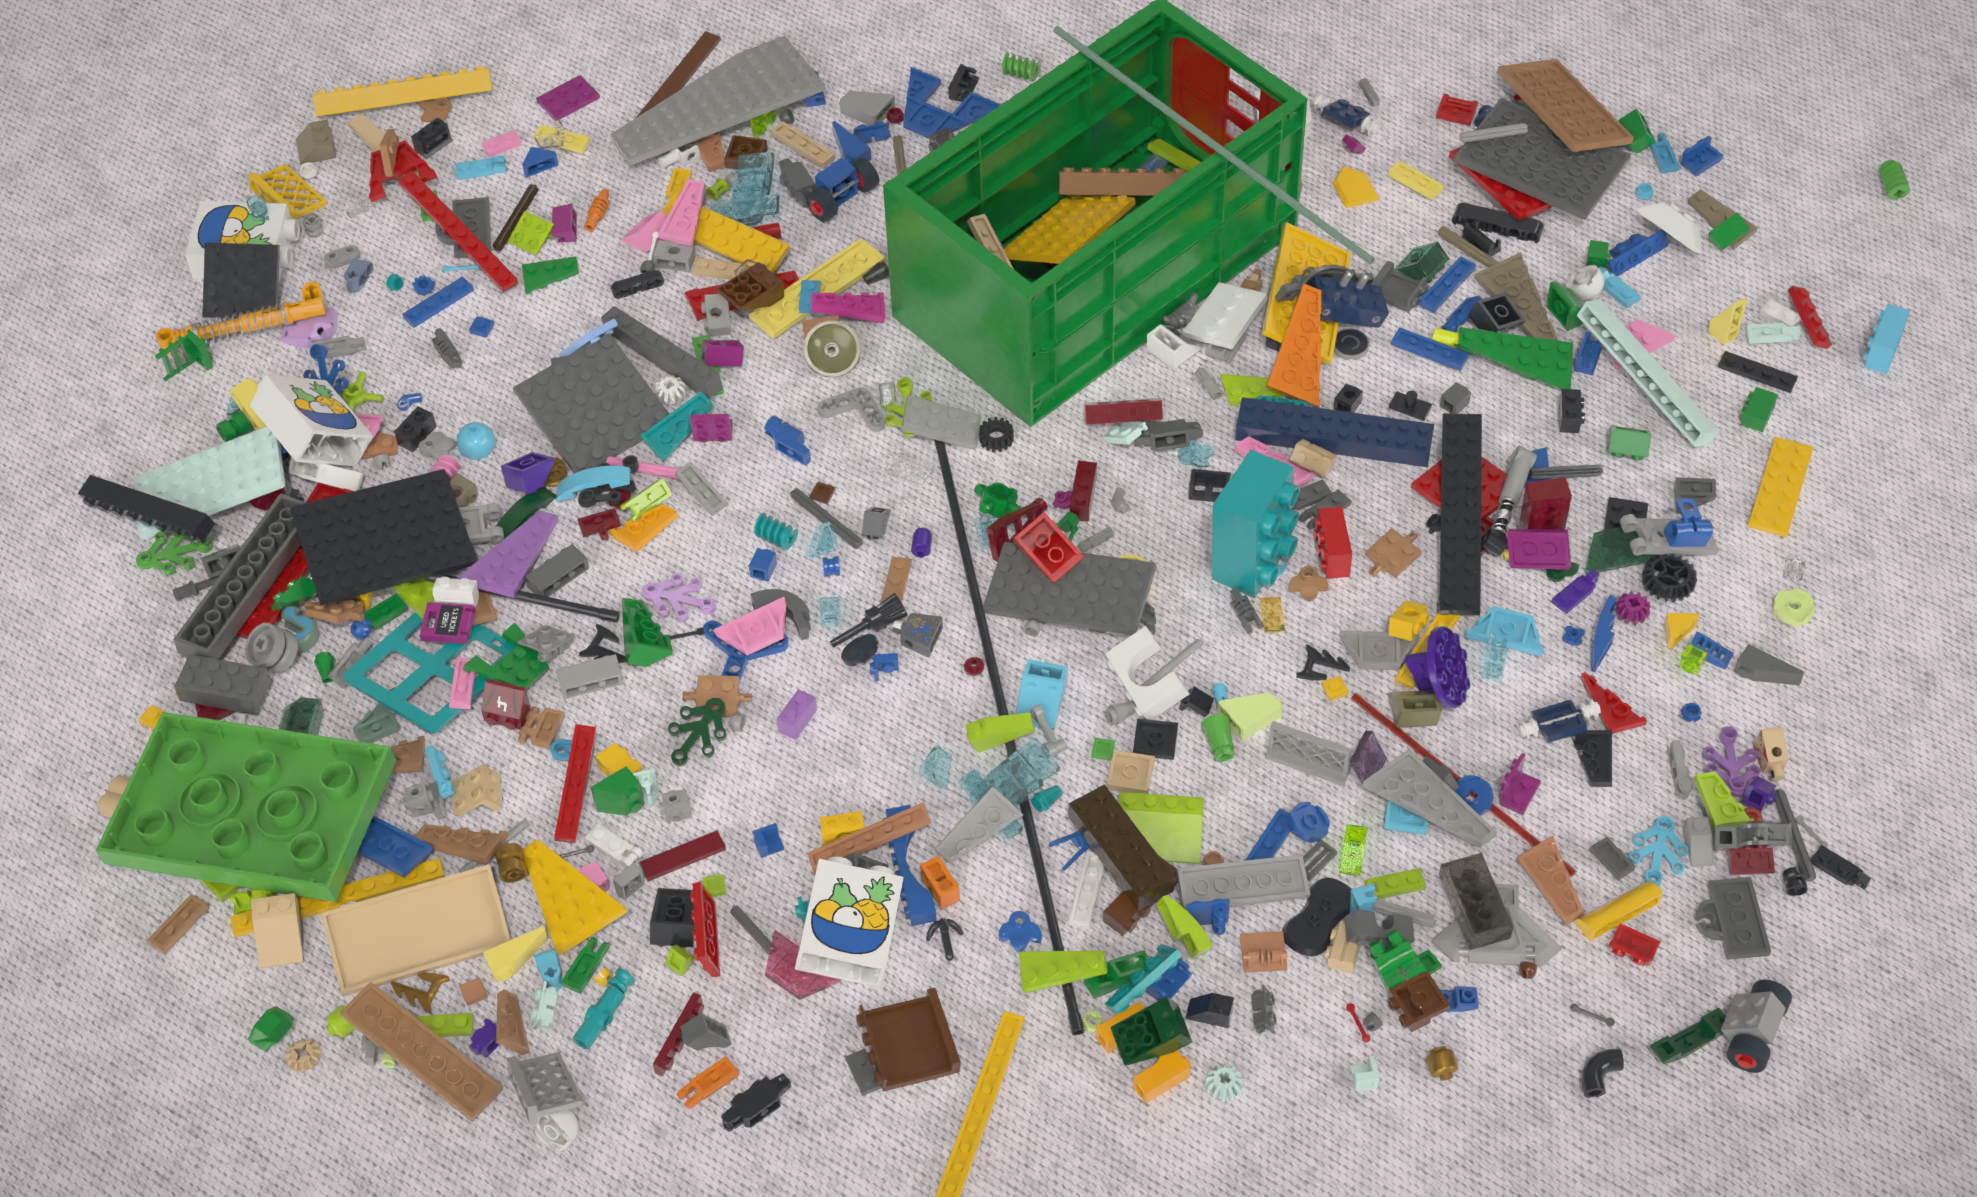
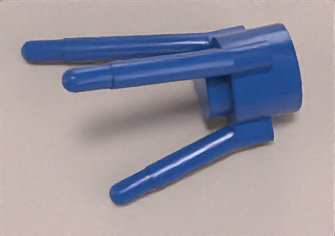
M1078 830L1049 843V847L1071 840L1075 847H1081L1062 867L1063 871L1071 866L1086 850L1091 848Z

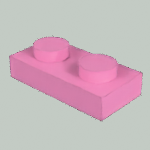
M515 130L482 142V146L489 157L522 145Z

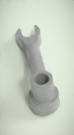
M1038 704L1032 707L1033 709L1030 710V713L1036 722L1039 723L1048 742L1042 744L1041 748L1043 754L1049 760L1056 757L1057 753L1066 750L1067 746L1062 738L1056 739L1045 719L1041 705Z

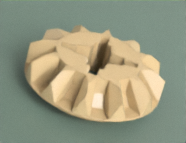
M301 1038L300 1041H293L292 1045L287 1048L285 1055L286 1063L295 1071H307L319 1062L321 1050L318 1043H315L311 1038L309 1040ZM304 1050H306V1053L308 1055H302V1057L299 1058L297 1052H303Z

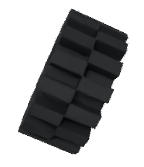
M994 417V420L988 418V422L983 421V425H980L979 442L983 448L986 447L987 451L992 449V452L995 453V450L1002 452V448L1006 451L1008 446H1012L1014 429L1008 420L1004 422V418L1001 417L998 420V417ZM993 432H1001L1004 434L1003 436L998 438L989 436Z

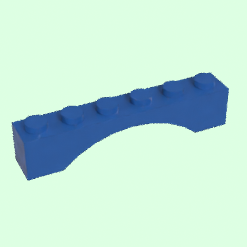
M911 805L885 809L886 818L911 808ZM915 831L888 842L889 848L894 850V853H891L893 866L897 865L898 867L895 875L904 877L900 897L901 901H906L907 906L903 907L906 920L910 919L911 926L937 921L932 893L915 879L906 861L907 849Z

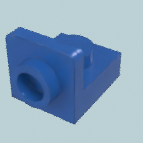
M898 653L874 654L873 662H870V675H874L875 682L879 681V671L891 673L899 670Z

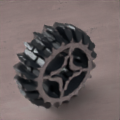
M1674 553L1671 556L1667 554L1660 556L1657 554L1655 558L1651 557L1644 565L1642 585H1645V591H1650V596L1657 595V601L1662 597L1665 603L1668 599H1671L1673 603L1677 599L1682 602L1684 597L1688 598L1693 593L1697 583V573L1694 570L1693 564H1689L1688 559L1682 560L1681 555L1675 557ZM1659 571V575L1655 576L1654 573ZM1684 578L1685 581L1680 584V579Z

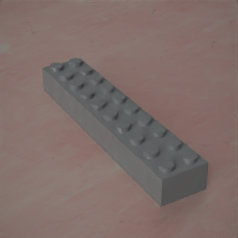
M280 493L173 640L178 654L186 657L189 654L214 659L220 658L300 547L301 543L290 507L305 504V502Z

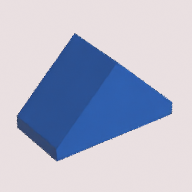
M531 147L522 163L525 178L558 166V159L555 151Z

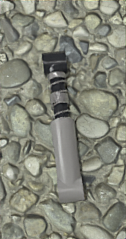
M1520 445L1516 447L1510 457L1511 465L1499 497L1500 505L1495 515L1494 525L1487 531L1481 542V547L1497 556H1500L1507 547L1508 539L1506 538L1505 530L1508 529L1507 525L1511 521V511L1518 506L1529 471L1537 458L1535 453Z

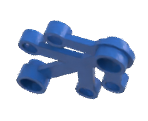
M314 344L310 348V355L313 359H317L320 378L316 376L314 370H305L303 378L326 380L332 386L338 372L345 369V362L339 359L334 360L328 375L325 357L328 354L327 348L321 344ZM338 378L336 380L334 390L339 396L342 389L348 388L349 381L346 378Z

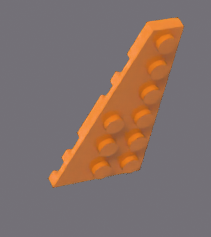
M1303 284L1266 388L1293 399L1305 401L1310 406L1319 408L1321 290Z

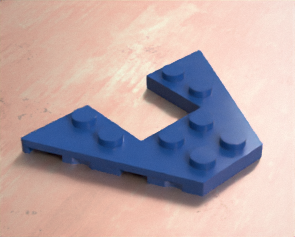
M911 67L903 128L931 140H936L978 121L1001 104L970 92L953 113L947 112L926 103L941 85V79Z

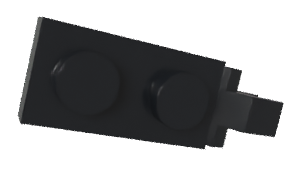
M1823 845L1820 846L1810 859L1812 865L1845 885L1853 886L1855 884L1865 890L1870 883L1871 878L1863 873L1862 869Z

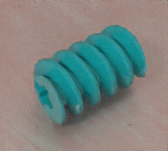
M761 513L756 520L754 534L763 540H768L769 543L775 544L777 547L788 550L796 541L798 529L793 530L791 525L786 527L785 522L780 523L779 519L773 521L771 515L766 518L767 514Z

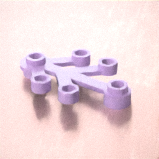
M681 573L672 574L670 580L660 584L648 583L642 588L643 597L653 601L657 608V614L660 617H666L669 614L668 605L662 603L660 598L669 601L675 611L676 619L680 622L688 619V612L685 608L681 607L680 603L700 607L701 612L707 615L714 613L716 610L715 600L710 597L698 599L684 595L702 588V581L698 577L692 578L689 584L673 591H666V589L683 584L684 580Z

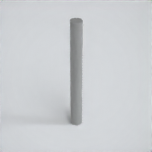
M1195 640L1140 686H1150L1161 680L1203 645L1201 640Z
M524 819L508 831V838L502 845L508 843L529 827L528 821ZM470 860L458 871L461 873L474 869L480 863Z

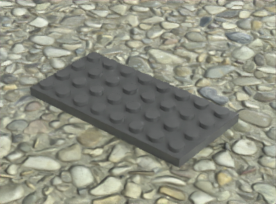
M1004 542L983 609L986 614L1024 620L1034 619L1038 622L1133 635L1137 632L1157 566L1153 562L1081 553L1084 558L1053 583L1022 553L1015 543Z

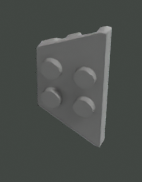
M1340 630V639L1359 669L1400 670L1405 663L1406 655L1411 653L1417 643L1419 635H1416L1412 641L1389 636V632Z

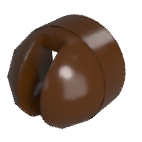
M1528 961L1520 962L1519 973L1524 979H1527V977L1532 979L1537 973L1538 966Z

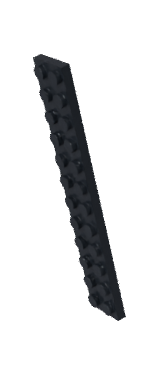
M1443 413L1439 614L1480 615L1482 414Z

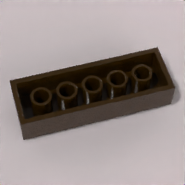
M1105 784L1069 803V819L1138 911L1174 891V875Z

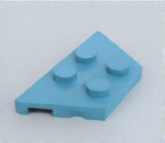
M1495 606L1490 608L1485 616L1479 618L1475 626L1471 629L1468 628L1465 634V638L1542 656L1544 650L1540 644L1539 633L1535 628V620L1532 615Z

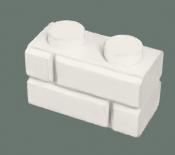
M448 577L437 578L433 587L434 602L467 604L476 607L479 600L477 580H469L467 578L450 579Z

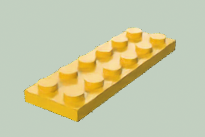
M1775 437L1748 527L1787 538L1814 448L1813 446Z

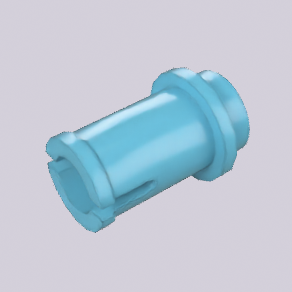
M1224 683L1213 685L1212 694L1215 695L1217 709L1219 701L1228 699V687Z

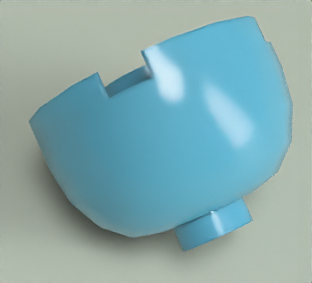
M468 423L460 429L457 435V448L460 454L472 460L489 456L493 448L495 449L496 447L495 436L490 427L484 423Z

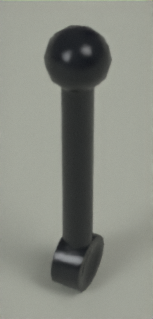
M698 628L697 631L667 636L670 640L692 635L702 636L704 631L703 628Z

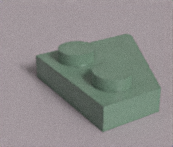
M378 703L373 711L369 710L364 715V718L353 727V730L359 742L373 743L400 730V727L391 710Z

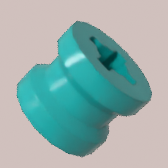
M618 968L615 971V976L610 977L607 981V985L609 987L614 986L625 994L627 992L626 988L631 986L635 980L626 970Z

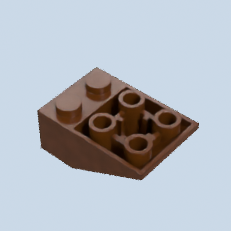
M760 262L716 288L718 293L740 311L770 307L784 298L783 281Z

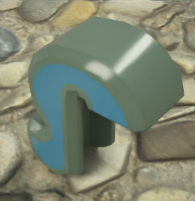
M297 606L284 608L281 617L285 620L284 626L296 633L295 636L298 641L297 654L310 650L319 639V630L315 620L312 617L303 615L301 609Z

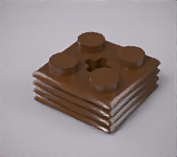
M733 135L724 158L725 168L760 172L768 150L767 140Z

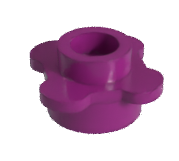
M1057 491L1054 494L1055 501L1052 503L1053 506L1060 509L1069 508L1072 491Z

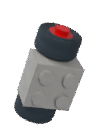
M1762 979L1754 983L1750 993L1735 994L1721 1028V1031L1731 1041L1727 1050V1059L1735 1067L1750 1073H1759L1766 1068L1771 1055L1767 1044L1773 1043L1782 1017L1787 1013L1792 1001V994L1784 985L1773 980Z

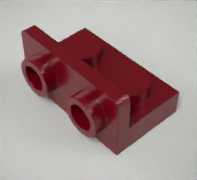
M1759 844L1753 845V848L1741 846L1737 849L1726 850V855L1729 856L1730 875L1775 873L1773 847L1766 848V845Z

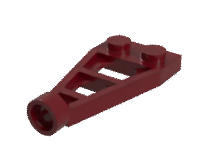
M1036 498L1031 504L1000 517L987 527L993 560L998 562L1004 542L1014 543L1015 536L1042 513L1047 511V503L1042 498ZM1026 514L1027 521L1022 526L1021 517ZM1014 523L1015 534L1009 540L1007 526Z

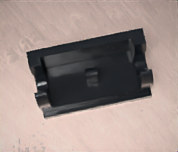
M960 64L948 87L950 100L963 102L969 93L974 91L979 77L969 73L976 74V69Z
M1473 220L1472 227L1469 223L1464 225L1463 239L1491 257L1501 251V241L1496 239L1493 242L1478 229V222L1476 220Z

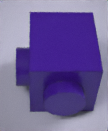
M1757 776L1749 785L1742 802L1762 811L1767 804L1772 805L1777 795L1774 791L1777 785Z

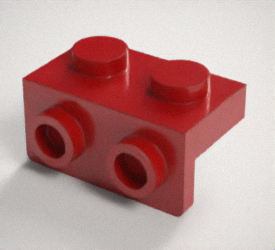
M1620 923L1612 941L1609 943V948L1612 949L1611 953L1624 958V955L1633 958V963L1644 967L1645 964L1651 965L1661 941Z

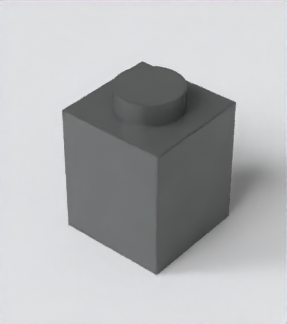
M1455 382L1441 395L1440 407L1450 414H1458L1470 403L1471 391Z

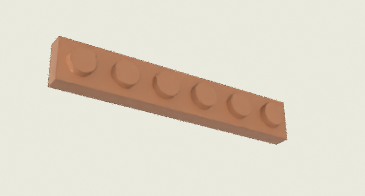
M922 802L808 852L812 870L816 873L819 859L828 860L830 857L847 858L854 852L862 854L931 824L932 821L926 805Z

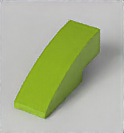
M1167 895L1163 896L1156 903L1174 942L1182 940L1191 959L1207 953L1213 947L1200 924L1179 903Z

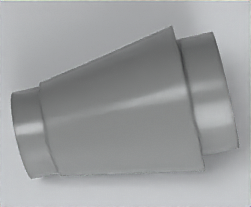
M1130 701L1108 706V709L1104 711L1107 722L1110 725H1118L1136 713L1134 709L1135 704Z

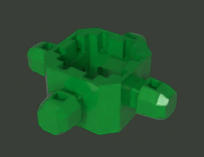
M993 483L989 486L978 484L975 486L974 492L981 497L979 510L984 514L988 513L995 518H1000L1021 508L1016 504L1018 498L1017 490L1012 487L1008 488L1002 483Z

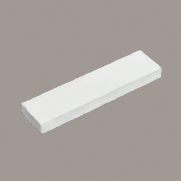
M1087 850L1068 920L1069 926L1089 929L1105 871L1104 864L1093 851Z

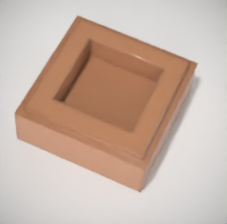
M480 977L459 985L467 1006L488 998Z

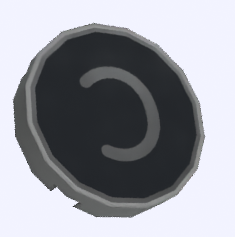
M1341 329L1337 332L1334 353L1344 360H1358L1364 357L1369 350L1370 341L1368 336L1358 329Z

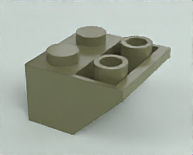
M1422 690L1388 693L1397 728L1437 726L1442 709L1439 699L1434 692Z

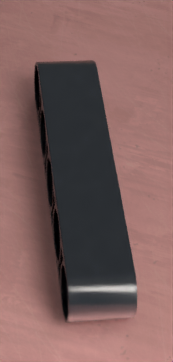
M1468 203L1457 204L1452 217L1454 225L1460 224L1464 227L1466 223H1469L1472 227L1473 220H1476L1478 222V229H1481L1480 231L1499 233L1501 236H1512L1519 240H1529L1535 243L1540 241L1544 229V224L1540 220L1524 217L1518 221L1511 213Z

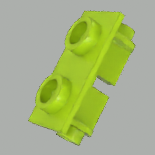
M251 889V894H249L248 890L233 892V895L229 896L230 903H234L233 913L238 914L251 911V899L276 896V892Z

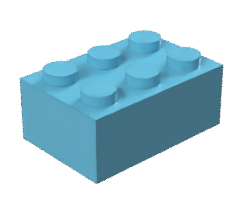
M1887 304L1885 311L1881 310L1877 320L1880 323L1877 322L1872 333L1875 336L1870 337L1867 345L1870 349L1866 350L1863 360H1866L1865 368L1884 374L1888 373L1903 335L1910 310Z

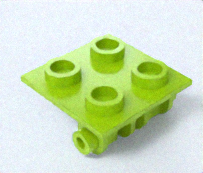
M524 211L507 242L537 256L546 238H553L552 228L554 224Z

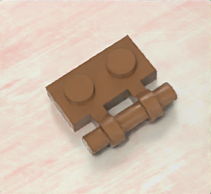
M533 706L525 717L526 722L524 726L520 728L518 742L525 744L527 738L531 737V745L550 749L564 720V711L545 707L542 714H540V709ZM534 723H538L536 728H532Z

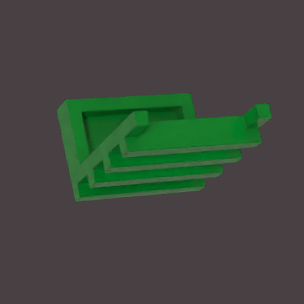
M190 329L186 331L187 335L184 337L178 336V341L175 343L169 342V347L166 349L160 348L159 353L155 355L157 360L162 358L168 374L163 377L165 382L194 362H198L207 371L213 368L212 356L207 350V342L195 335ZM178 346L181 347L186 361L183 365L177 351ZM169 352H171L177 368L174 371L167 355Z

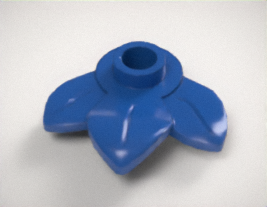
M1015 911L1011 914L1009 922L1000 927L999 941L1010 940L1014 950L1019 953L1026 948L1029 941L1041 943L1042 933L1039 926L1030 921V917L1026 912ZM1022 918L1024 922L1017 924L1016 919Z

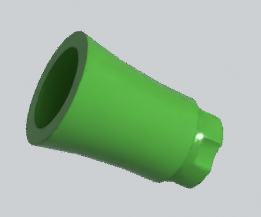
M1215 714L1204 719L1201 726L1207 736L1215 760L1224 762L1233 759L1235 753L1229 716Z

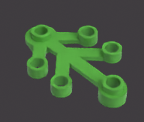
M157 532L155 534L156 541L148 551L137 555L136 564L142 569L153 567L169 576L175 573L173 563L183 566L185 570H191L195 566L192 557L187 556L183 558L178 555L195 550L201 553L210 552L213 549V543L209 537H206L204 541L206 543L204 544L197 541L177 547L185 537L181 535L179 537L174 536L165 549L157 553L159 548L168 541L165 532ZM166 559L171 562L162 563L159 560Z

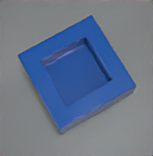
M476 316L469 328L470 334L487 338L495 325L494 320Z

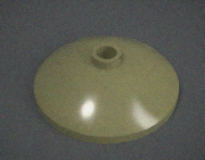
M832 320L824 321L814 326L807 334L804 342V356L808 365L816 373L825 377H839L851 371L858 362L860 342L854 330L845 323ZM831 347L835 349L833 354L828 352V349Z

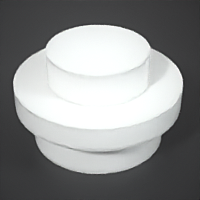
M307 162L300 167V176L304 179L314 178L318 174L317 167L313 163Z

